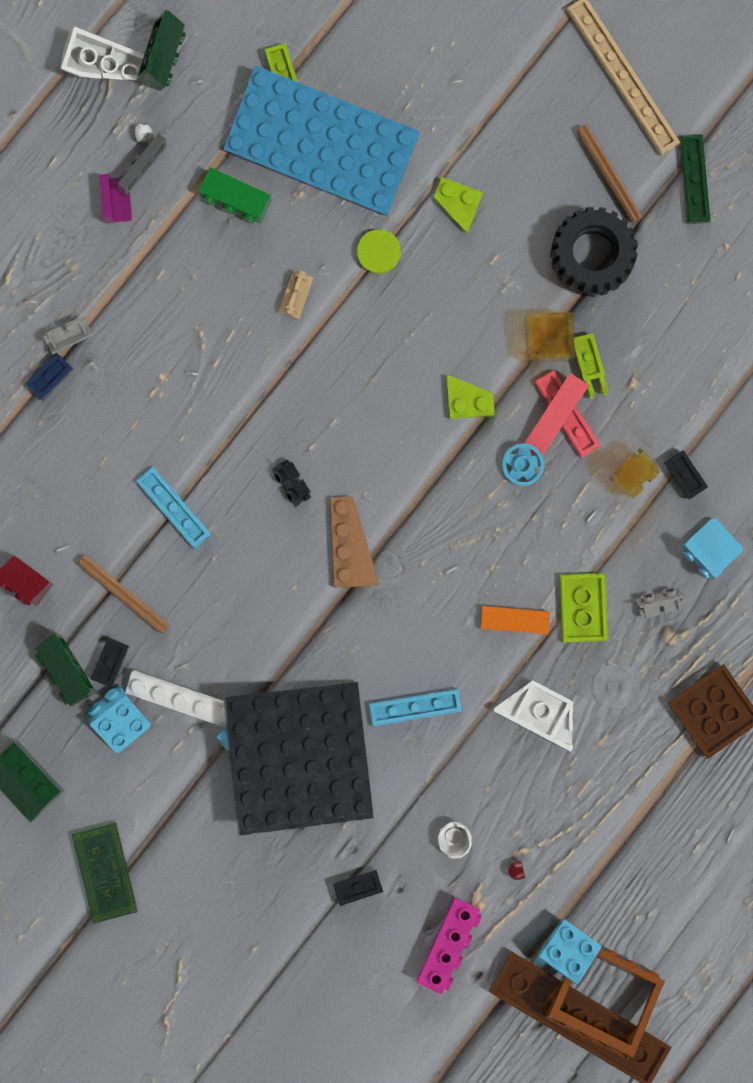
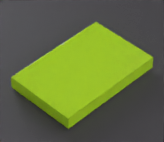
M605 573L559 575L562 643L608 641Z

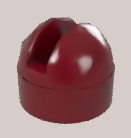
M522 861L514 862L508 868V874L514 880L526 879Z

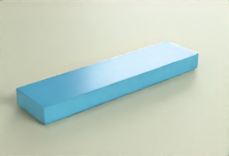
M151 467L136 480L194 549L212 535L154 467Z
M458 689L369 704L372 726L462 711Z

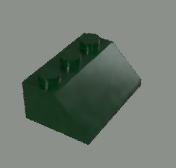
M164 10L155 19L136 82L159 91L171 83L173 74L170 71L172 65L175 66L178 61L179 53H177L179 45H182L186 35L183 32L185 24L168 10Z
M54 633L35 648L38 653L35 655L36 659L42 667L44 665L50 672L47 676L53 686L57 684L61 690L59 696L65 705L69 704L70 707H74L97 693L62 635Z
M19 741L13 742L0 754V790L32 822L64 790Z

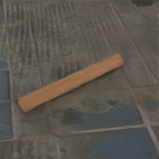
M583 125L577 130V134L631 223L638 221L641 218L639 210L588 125Z
M84 555L79 560L78 565L134 612L160 633L166 632L169 624L88 556Z

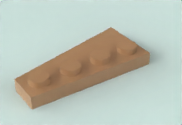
M331 498L334 587L380 586L354 498Z

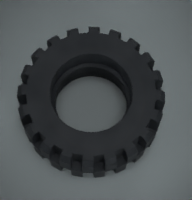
M586 207V210L583 212L579 209L571 217L567 216L563 220L562 225H559L552 241L550 257L552 258V269L557 272L556 277L559 281L563 280L565 282L564 286L567 289L573 288L576 290L575 293L579 295L588 293V297H595L596 294L603 296L611 290L615 291L629 277L637 260L638 253H636L638 243L637 240H634L635 232L633 228L629 229L627 227L628 221L625 218L620 220L617 217V212L612 211V213H608L606 208L599 207V210H594L593 207ZM594 233L609 240L614 248L615 255L613 262L608 268L592 271L582 267L575 260L573 246L580 236Z

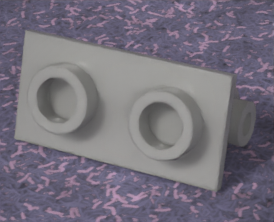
M78 317L66 323L67 329L64 331L60 326L46 332L47 335L43 337L52 355L93 336L84 317L81 319Z
M667 588L661 593H647L642 595L641 598L635 599L640 607L638 609L640 617L645 618L661 615L659 608L663 606L665 613L681 610V607L685 606L684 595L679 588Z

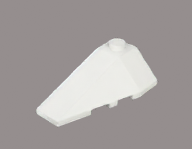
M73 27L68 34L62 53L60 69L84 78L136 80L144 54Z

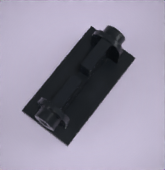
M287 459L282 463L279 462L273 468L275 480L282 485L288 501L293 503L295 508L303 501L305 502L311 498V491L304 480L295 482L294 479L298 478L300 474L293 462Z

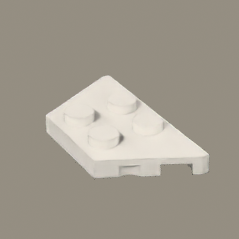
M532 680L493 709L494 712L570 752L572 751L573 701Z

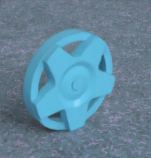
M521 443L511 447L505 453L502 466L504 474L512 483L526 486L539 480L544 472L545 461L538 448L531 444ZM520 448L518 454H511L513 450ZM530 449H532L534 452H536L537 455H536V456L531 455ZM507 463L512 466L510 473L507 469ZM541 465L540 471L537 475L535 468ZM525 477L528 481L521 482L518 479Z

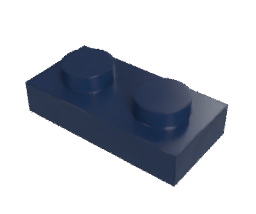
M56 353L25 385L43 401L74 369Z

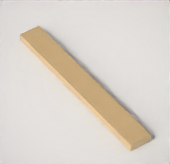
M578 0L567 7L566 11L660 156L678 146L680 141L589 1Z

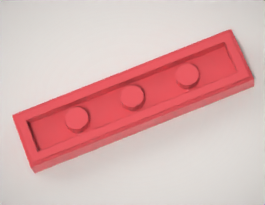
M554 370L534 381L549 406L561 388L562 382ZM576 406L562 428L582 458L601 445Z
M570 373L525 443L538 448L544 456L589 385ZM530 449L531 455L536 456V452Z

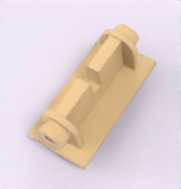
M292 271L278 313L300 320L314 278L307 276V273L303 271Z

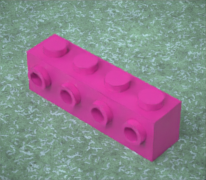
M454 896L417 978L418 984L439 994H443L444 989L447 991L450 989L454 979L450 977L453 969L458 970L463 959L460 956L463 947L468 948L473 937L469 935L473 926L477 928L482 915L479 914V907Z

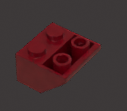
M13 556L0 568V587L9 592H16L14 597L28 606L30 604L38 605L53 585V583L16 556Z

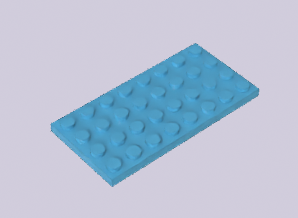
M255 65L223 150L388 216L421 132Z

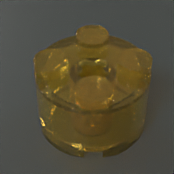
M641 447L637 450L639 455L633 453L614 473L617 476L616 478L613 475L609 478L627 498L631 496L634 499L643 490L642 484L646 480L650 483L660 472L658 470L660 465Z

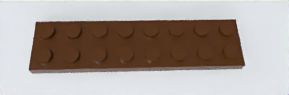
M511 951L489 989L491 994L638 1082L652 1083L672 1048L670 1045L644 1031L634 1058L627 1060L551 1022L545 1016L561 980ZM569 987L561 1005V1011L627 1044L630 1043L636 1029L635 1024L573 987Z

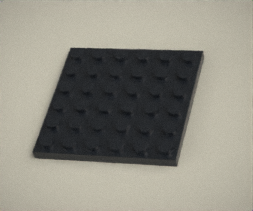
M358 682L223 697L239 836L374 818Z

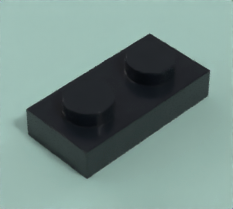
M684 450L664 462V465L688 500L708 488Z
M108 637L90 679L112 688L130 646Z
M377 870L333 883L340 906L383 892Z

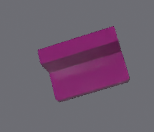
M100 174L102 212L105 223L132 221L130 192L125 196L119 191L118 178H110L109 174Z

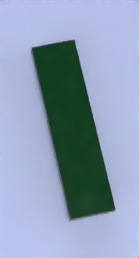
M703 134L680 136L687 224L709 223L711 220Z

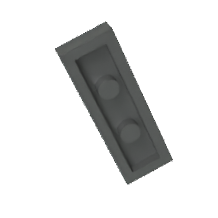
M158 133L155 138H150L145 145V151L133 159L132 167L128 172L124 171L118 178V188L125 196L129 194L167 147L165 137Z

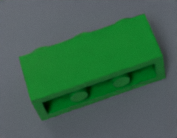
M211 167L199 189L200 196L204 202L210 205L216 203L222 206V210L232 215L238 213L242 215L243 220L254 224V222L261 224L272 201L270 194Z

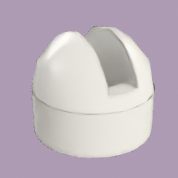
M139 123L135 127L134 133L138 142H146L154 136L151 127L146 123Z

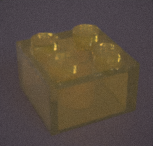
M573 312L528 314L524 318L527 363L570 361L575 358Z

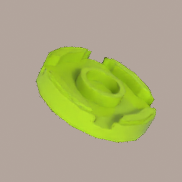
M372 230L360 239L357 246V257L364 269L373 274H385L392 271L401 258V246L398 239L391 232Z

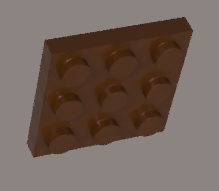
M724 664L668 702V705L706 759H709L753 728V704Z

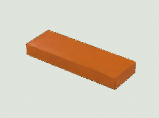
M482 606L480 629L548 635L550 612Z

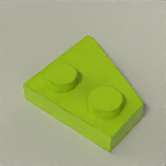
M442 177L434 200L468 234L483 192Z
M452 376L446 377L450 420L495 416L492 392Z

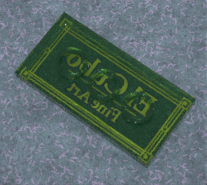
M117 823L71 834L93 924L138 912Z

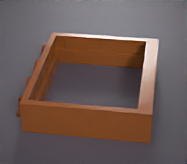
M600 949L596 958L653 986L630 1043L627 1044L560 1010L572 982L565 976L561 978L545 1018L628 1060L635 1056L665 981L659 978L660 975L651 970L646 972L638 968V963L628 959L625 961L619 958L618 954L612 950Z

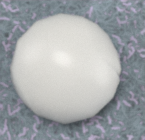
M459 822L447 823L440 829L437 837L440 850L451 859L462 858L469 852L472 845L471 832Z

